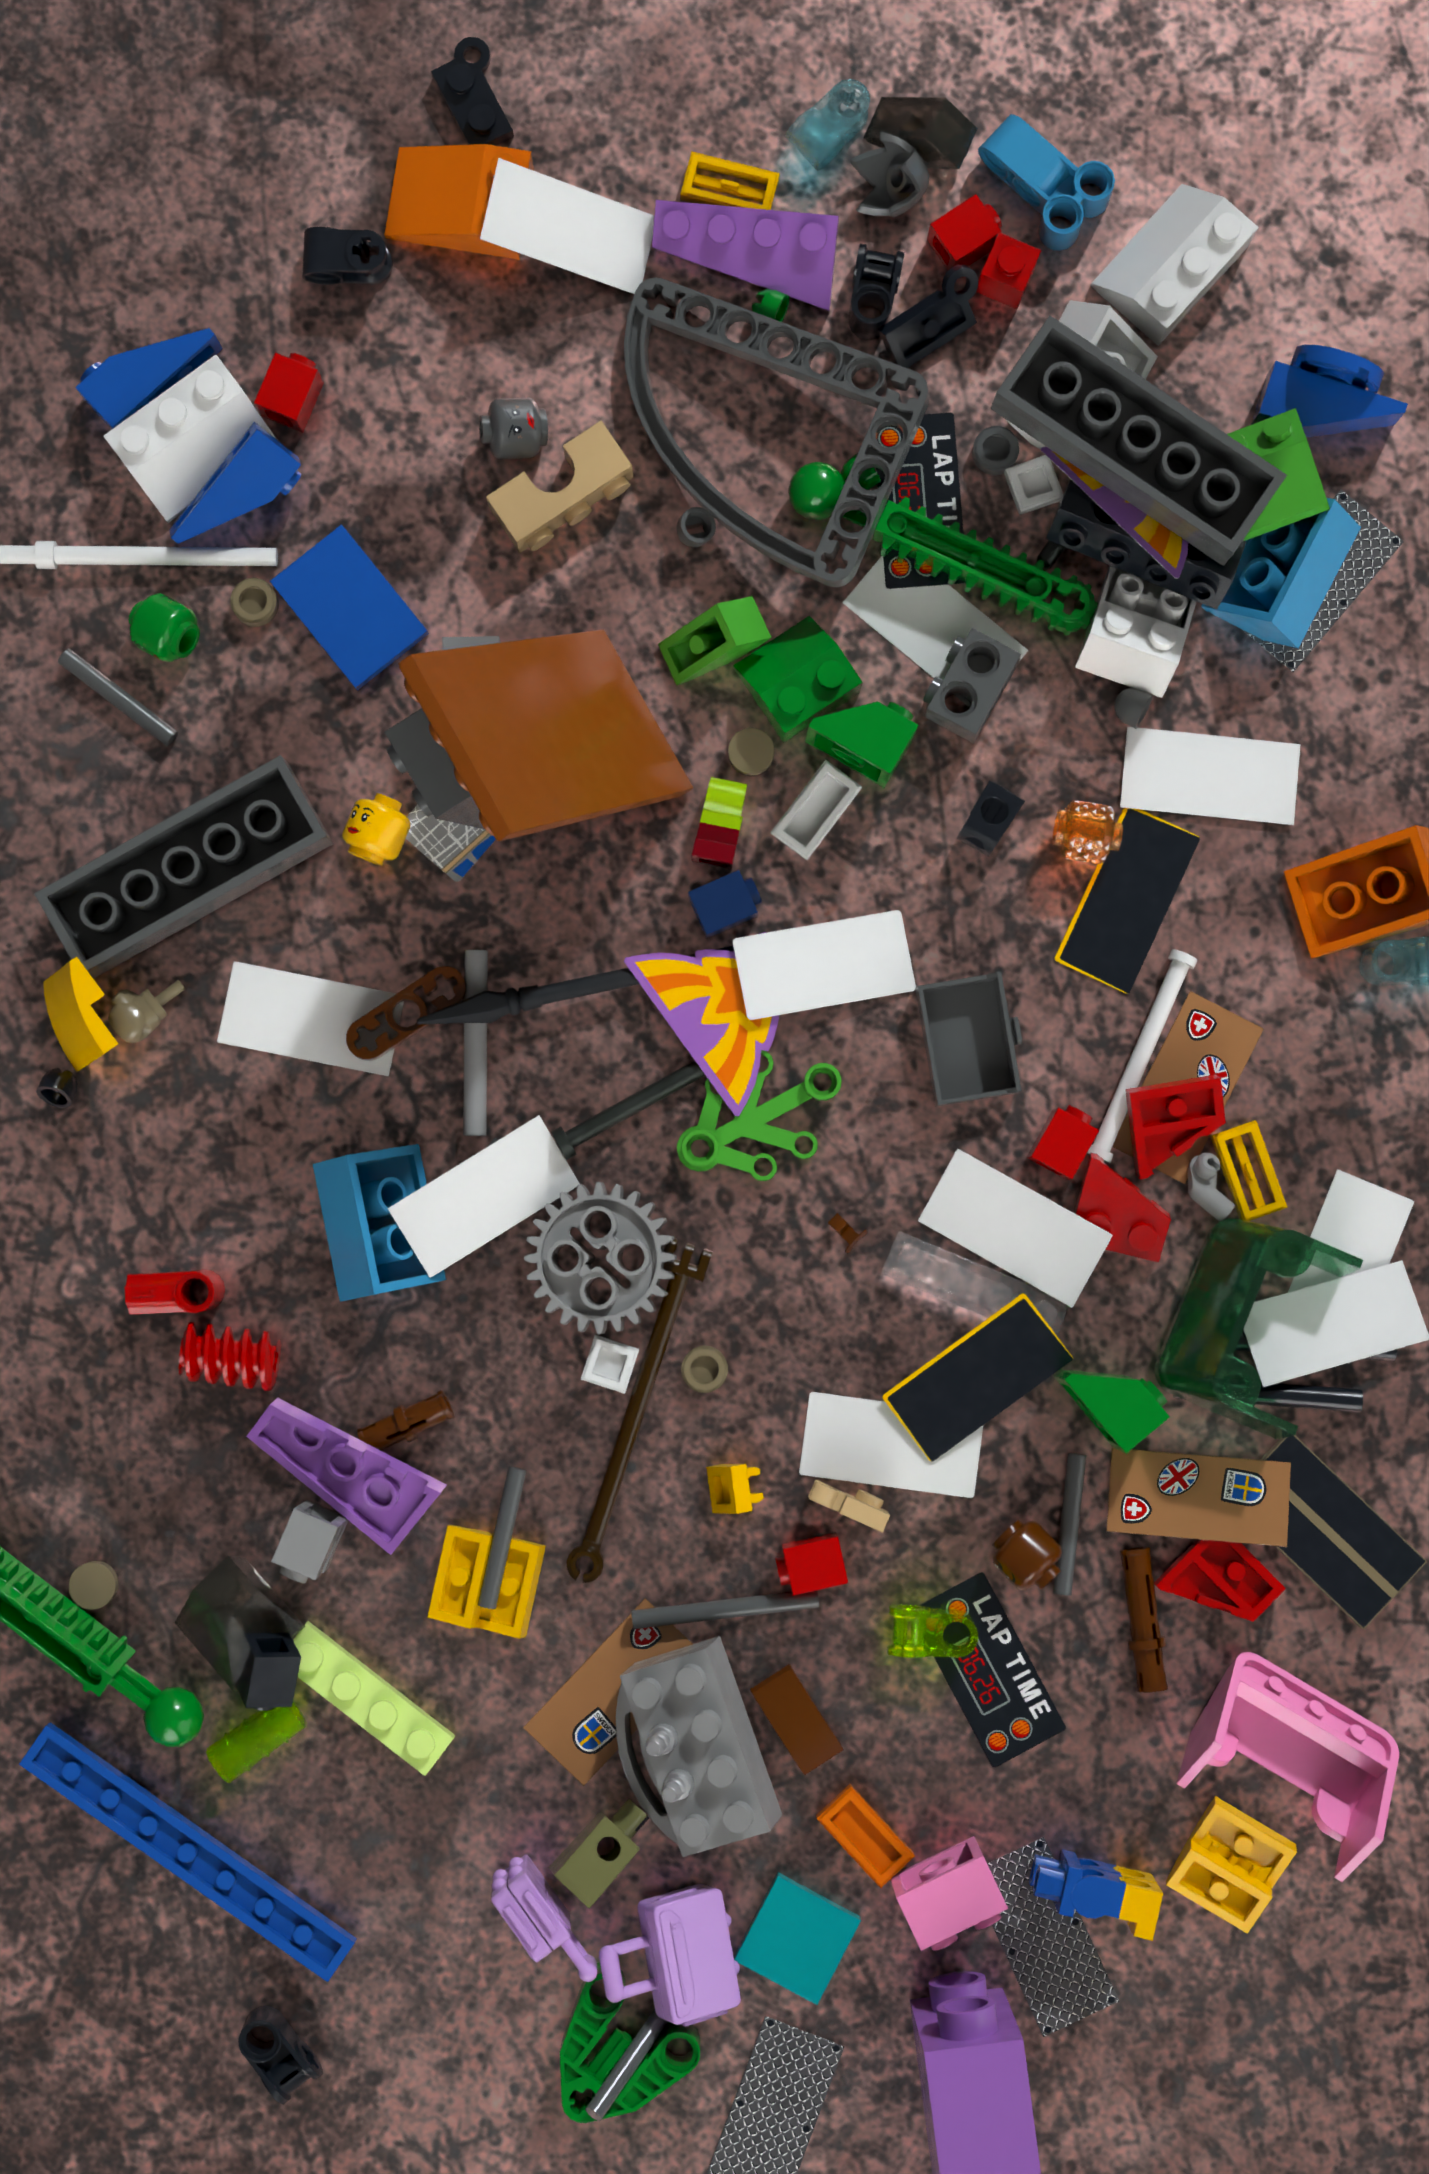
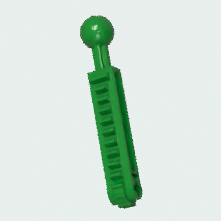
M822 462L808 463L799 468L790 480L788 488L790 502L796 512L806 519L816 521L828 519L832 515L845 480L840 472L830 464ZM905 497L898 504L888 500L872 540L881 543L880 556L885 557L892 549L898 551L897 562L902 563L910 556L915 559V569L919 570L924 564L931 566V576L936 577L941 571L947 573L948 584L950 585L954 584L958 579L965 581L964 591L969 593L974 587H978L981 589V599L986 600L993 594L998 597V606L1001 608L1008 602L1015 604L1014 614L1019 616L1026 609L1032 612L1031 622L1036 623L1043 617L1047 620L1048 629L1051 631L1056 629L1063 632L1064 635H1070L1071 632L1078 631L1081 628L1086 629L1091 623L1090 618L1093 616L1098 602L1095 601L1094 595L1091 592L1092 586L1078 581L1077 576L1073 575L1070 579L1063 580L1060 578L1061 569L1057 567L1051 573L1043 571L1044 561L1039 560L1032 566L1027 563V554L1024 552L1017 558L1010 556V546L1007 544L1000 550L993 548V538L988 537L983 543L977 541V531L974 529L964 535L959 532L960 523L956 521L950 527L942 525L943 515L938 514L931 520L926 517V508L923 506L916 512L909 510L910 498ZM858 510L849 511L842 517L861 527H864L867 521L866 515ZM1052 591V592H1054V594H1053V596H1052V598H1051L1052 600H1051V602H1050V604H1049V603L1045 602V600L1047 599L1048 595H1049L1050 592ZM1067 597L1075 600L1074 610L1070 615L1063 612V602Z
M0 1547L1 1622L82 1683V1689L85 1692L91 1690L100 1697L111 1685L144 1710L143 1720L145 1728L154 1742L167 1747H181L198 1736L204 1720V1713L201 1703L193 1692L180 1687H167L160 1690L127 1665L136 1650L127 1644L128 1638L125 1635L117 1637Z

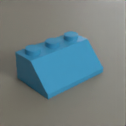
M1327 498L1330 510L1246 540L1234 580L1218 609L1204 604L1201 607L1205 611L1264 641L1299 649L1361 526L1335 499Z
M419 1144L349 1154L313 1164L340 1302L446 1280L444 1270L431 1278L428 1276L387 1209L427 1184Z

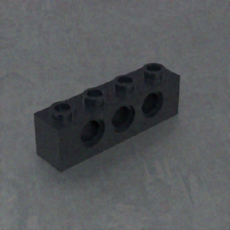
M1071 479L1060 500L1046 539L1214 609H1218L1234 580L1246 541L1243 540L1227 563L1222 566L1188 543V554L1180 577L1174 578Z

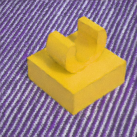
M719 1464L706 1467L712 1513L739 1514L753 1511L752 1503H758L764 1499L763 1493H750L748 1478L760 1475L759 1468L747 1467L746 1464Z

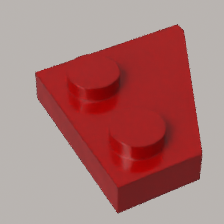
M1216 1074L1125 1089L1135 1175L1140 1180L1147 1179L1154 1174L1152 1170L1173 1155L1178 1157L1190 1149L1199 1137L1208 1136L1226 1123L1221 1078Z
M1090 1152L1074 1213L1113 1235L1105 1250L1159 1262L1171 1222L1170 1214L1155 1201L1149 1200L1140 1193L1139 1188L1126 1177L1123 1179L1106 1165L1104 1159L1098 1154Z
M1197 1539L1154 1582V1585L1161 1591L1193 1600L1196 1603L1228 1612L1252 1622L1286 1590L1242 1543Z

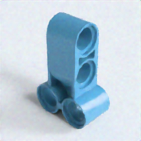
M1010 114L978 149V154L985 165L1042 215L1038 230L1039 237L1042 243L1051 250L1062 251L1074 245L1079 236L1083 217H1097L1109 205L1115 178L1108 165L1100 161H1089L1078 168L1026 121L1014 114ZM1088 183L1095 184L1102 190V193L1091 196L1084 193L1081 186ZM1057 216L1065 217L1072 226L1066 229H1059L1053 226L1050 219Z

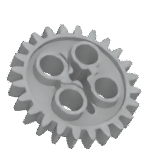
M596 1182L594 1194L590 1195L586 1186L580 1184L577 1185L578 1199L575 1200L567 1192H561L560 1199L563 1207L559 1209L557 1206L547 1203L545 1208L551 1217L549 1221L540 1219L533 1221L542 1231L541 1236H531L526 1239L527 1242L537 1247V1253L524 1256V1260L536 1263L538 1269L526 1276L527 1280H541L542 1286L533 1294L534 1297L541 1298L549 1295L551 1300L545 1311L552 1313L559 1308L563 1309L560 1323L563 1325H567L574 1317H578L577 1327L580 1332H585L591 1321H594L597 1334L605 1333L608 1321H611L617 1332L623 1331L625 1316L634 1324L641 1323L638 1309L642 1307L648 1312H655L657 1309L650 1299L652 1295L660 1297L668 1295L665 1289L659 1285L660 1280L674 1279L675 1277L673 1273L664 1269V1263L676 1260L677 1255L664 1252L663 1247L674 1241V1236H660L659 1230L667 1223V1219L658 1218L652 1220L650 1218L656 1207L652 1202L641 1208L638 1207L641 1195L638 1191L632 1192L626 1200L623 1199V1185L616 1184L611 1194L607 1195L605 1184L603 1182ZM603 1211L611 1219V1230L603 1238H597L590 1230V1220L593 1215ZM573 1227H576L595 1249L605 1250L608 1248L610 1252L606 1255V1260L631 1282L630 1288H624L607 1267H593L592 1263L596 1257L571 1235ZM633 1244L641 1247L645 1257L644 1263L636 1271L627 1269L622 1260L624 1250ZM571 1245L578 1252L579 1260L576 1267L567 1272L560 1267L557 1257L561 1248ZM598 1278L606 1279L612 1289L611 1297L604 1304L596 1303L590 1295V1287Z

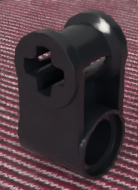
M310 227L304 231L302 278L305 281L323 285L340 283L373 285L386 280L392 272V256L386 248L382 237L374 231L343 230L330 227ZM369 251H375L377 255L371 256L369 263L364 264L362 260L368 259Z
M866 244L859 245L849 311V326L857 337L864 340H874L881 337L878 328L890 321L894 295L898 291L905 252L897 251L893 255L868 250ZM865 306H873L881 312V315L877 318H866L859 310Z
M260 2006L250 2012L238 2038L239 2049L261 2077L264 2086L278 2103L284 2105L291 2099V2092L308 2079L316 2080L323 2075L322 2066L312 2049L300 2039L279 2010L271 2006ZM256 2026L267 2027L272 2031L274 2039L269 2042H260L253 2037L251 2029Z

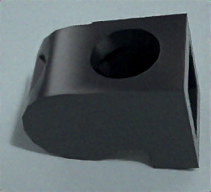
M989 780L957 839L989 857L1025 800Z

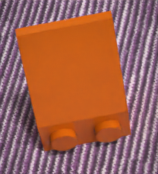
M488 144L399 147L384 233L385 239L520 260V253L481 240L480 236L498 158L534 171L531 151Z
M1414 825L1284 871L1311 959L1429 925V829L1427 827Z

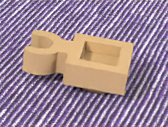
M815 1479L808 1495L810 1500L882 1533L890 1517L888 1511L881 1508L884 1500L858 1489L856 1496H853Z

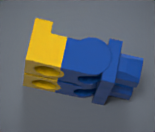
M1061 1849L1059 1860L1035 1854L1029 1877V1884L1033 1886V1895L1053 1900L1058 1914L1073 1918L1074 1910H1076L1086 1918L1096 1919L1107 1915L1126 1920L1133 1936L1153 1941L1163 1892L1151 1873L1088 1858L1078 1859L1075 1852Z

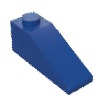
M210 328L109 356L103 363L97 362L87 368L80 378L81 382L75 388L87 404L113 429L211 357L217 355L223 348Z
M1275 361L1266 376L1251 425L1296 408L1306 438L1394 426L1405 413L1408 404Z
M254 422L170 528L171 539L179 544L273 501L279 492L287 495L301 477V473L298 471V468L301 466L299 457Z

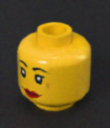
M376 793L374 800H357L342 832L344 841L350 845L347 852L382 866L384 860L396 859L411 826L407 816L399 812L402 803L379 793Z

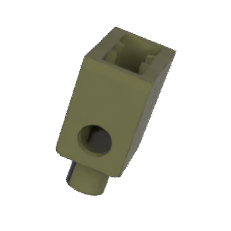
M630 1799L622 1805L611 1819H608L602 1812H599L548 1868L563 1885L590 1909L639 1851L640 1848L631 1838L647 1822L649 1817ZM604 1837H612L614 1848L608 1854H598V1843Z

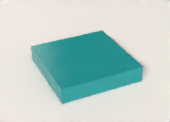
M777 1872L734 1954V1960L818 2005L861 1922V1917Z

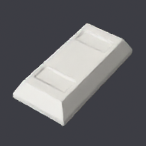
M825 760L770 833L805 860H808L862 789V786Z

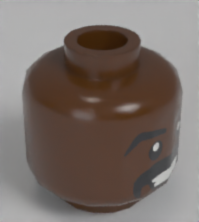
M1017 1520L992 1544L997 1550L993 1556L994 1565L1018 1590H1028L1036 1584L1042 1591L1061 1572L1056 1563L1062 1556V1548L1036 1521H1029L1023 1524L1020 1520Z

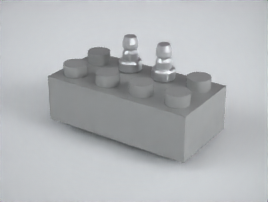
M718 1636L635 1662L620 1675L621 1685L616 1708V1737L623 1770L642 1808L660 1830L679 1846L682 1857L770 1832L783 1815L721 1637ZM630 1712L633 1713L639 1731L640 1746L646 1768L662 1797L665 1807L652 1792L637 1762L631 1736Z

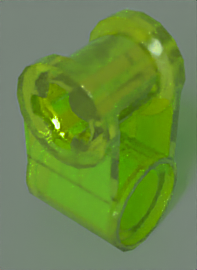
M919 1605L889 1606V1614L893 1616L892 1644L887 1646L888 1655L907 1658H924L928 1656L959 1658L967 1656L977 1646L978 1631L976 1624L965 1611L930 1608ZM910 1621V1622H911V1639L908 1641V1640H907V1625H908V1622ZM952 1622L964 1623L969 1628V1636L961 1644H949L943 1638L946 1626Z

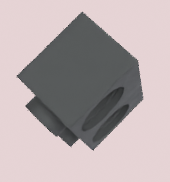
M974 628L971 629L966 640L958 636L945 659L946 662L951 664L943 680L937 676L933 679L923 698V701L929 704L926 718L974 744L1017 668L1021 654ZM974 655H984L991 660L993 668L986 673H976L970 669L967 661ZM960 694L969 700L971 707L964 713H953L946 707L945 700L951 695Z

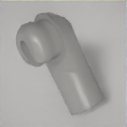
M1202 1153L1199 1156H1195L1187 1168L1188 1193L1196 1203L1219 1222H1222L1234 1209L1235 1204L1217 1190V1170L1220 1169L1219 1159L1212 1153Z

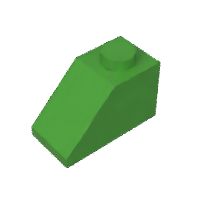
M753 596L715 604L661 641L658 646L677 686L742 658L772 637Z

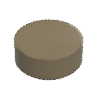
M248 578L238 583L233 589L230 598L231 608L237 618L242 623L253 627L269 623L276 616L279 607L278 597L272 586L259 578Z
M742 729L732 737L729 743V761L732 767L742 775H760L772 764L774 758L773 742L768 734L760 729Z
M695 1347L683 1359L681 1367L682 1377L685 1383L694 1391L700 1393L715 1391L726 1380L728 1374L727 1361L724 1355L714 1347Z
M87 1562L79 1566L72 1573L68 1586L69 1593L73 1601L84 1609L94 1610L102 1608L116 1596L119 1587L118 1576L115 1570L105 1562Z

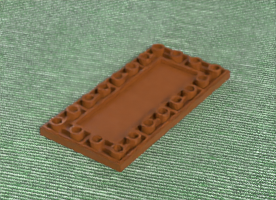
M604 629L410 654L398 663L405 677L404 686L407 693L422 707L430 722L429 731L433 739L445 748L455 766L454 775L457 782L471 794L480 810L479 820L482 826L498 842L681 797L693 789L691 782Z

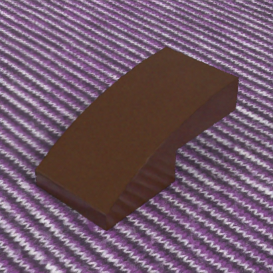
M790 1664L750 1689L772 1727L804 1775L844 1750Z

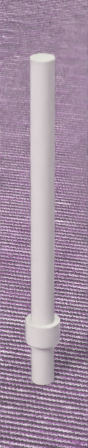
M36 541L35 546L0 545V564H35L37 569H57L58 564L277 566L278 550L277 548L57 546L56 541Z

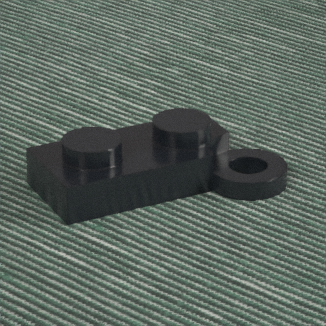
M478 37L464 38L455 48V59L432 70V78L466 144L497 146L513 138L514 134L483 74L490 65V50L488 45ZM474 49L479 51L481 54L479 61L476 63L467 62L464 59V55L468 50Z
M966 265L952 267L943 278L942 291L938 289L878 328L892 363L909 368L977 323L968 301L974 296L979 283L978 276L973 269ZM961 277H966L964 288L960 291H955V282Z

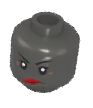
M529 397L498 398L490 403L488 415H480L479 418L481 443H489L490 450L497 459L535 457L540 450V446H546L548 442L546 410L539 409L535 400Z

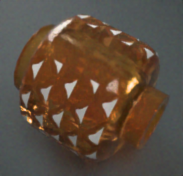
M1073 800L1069 802L1065 810L1058 809L1052 845L1059 846L1061 856L1066 859L1101 864L1107 859L1110 850H1119L1123 834V824L1115 822L1114 810L1108 805Z

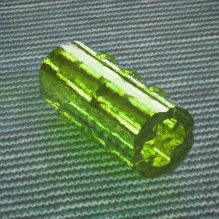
M294 1701L292 1707H275L268 1711L258 1710L249 1718H244L243 1722L229 1733L225 1732L221 1739L207 1748L206 1755L220 1777L230 1784L246 1771H250L251 1767L263 1758L269 1757L270 1753L282 1744L288 1743L290 1738L306 1727V1719Z

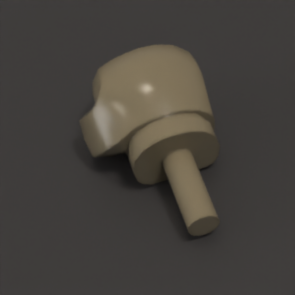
M177 980L156 997L148 989L140 995L127 989L121 990L111 1000L113 1008L108 1016L109 1023L115 1032L126 1042H140L161 1023L160 1020L168 1016L162 1006L184 991L185 988Z

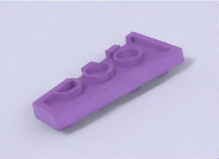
M656 200L652 248L730 275L742 281L766 289L777 290L789 295L790 298L830 312L839 216Z
M278 1397L269 1405L246 1436L390 1555L447 1486L437 1479Z

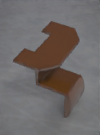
M838 1213L828 1222L849 1244L845 1250L847 1254L868 1233L867 1230H864L858 1234Z

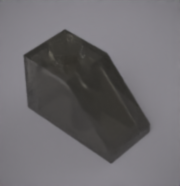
M881 97L863 138L867 142L883 148L885 145L880 140V131L907 141L922 156L927 168L960 169L978 128L946 97Z

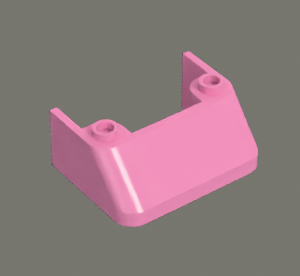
M1244 1652L1238 1655L1227 1668L1190 1733L1176 1784L1185 1789L1206 1764L1216 1767L1225 1766L1235 1756L1236 1751L1240 1752L1314 1796L1312 1815L1318 1828L1341 1843L1334 1878L1343 1882L1383 1842L1399 1761L1398 1745L1394 1738L1383 1728L1263 1657L1251 1652Z

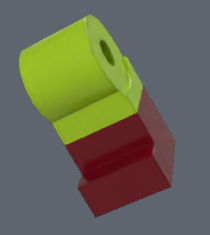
M715 777L710 778L691 855L692 862L732 870L743 819L741 815L747 784Z

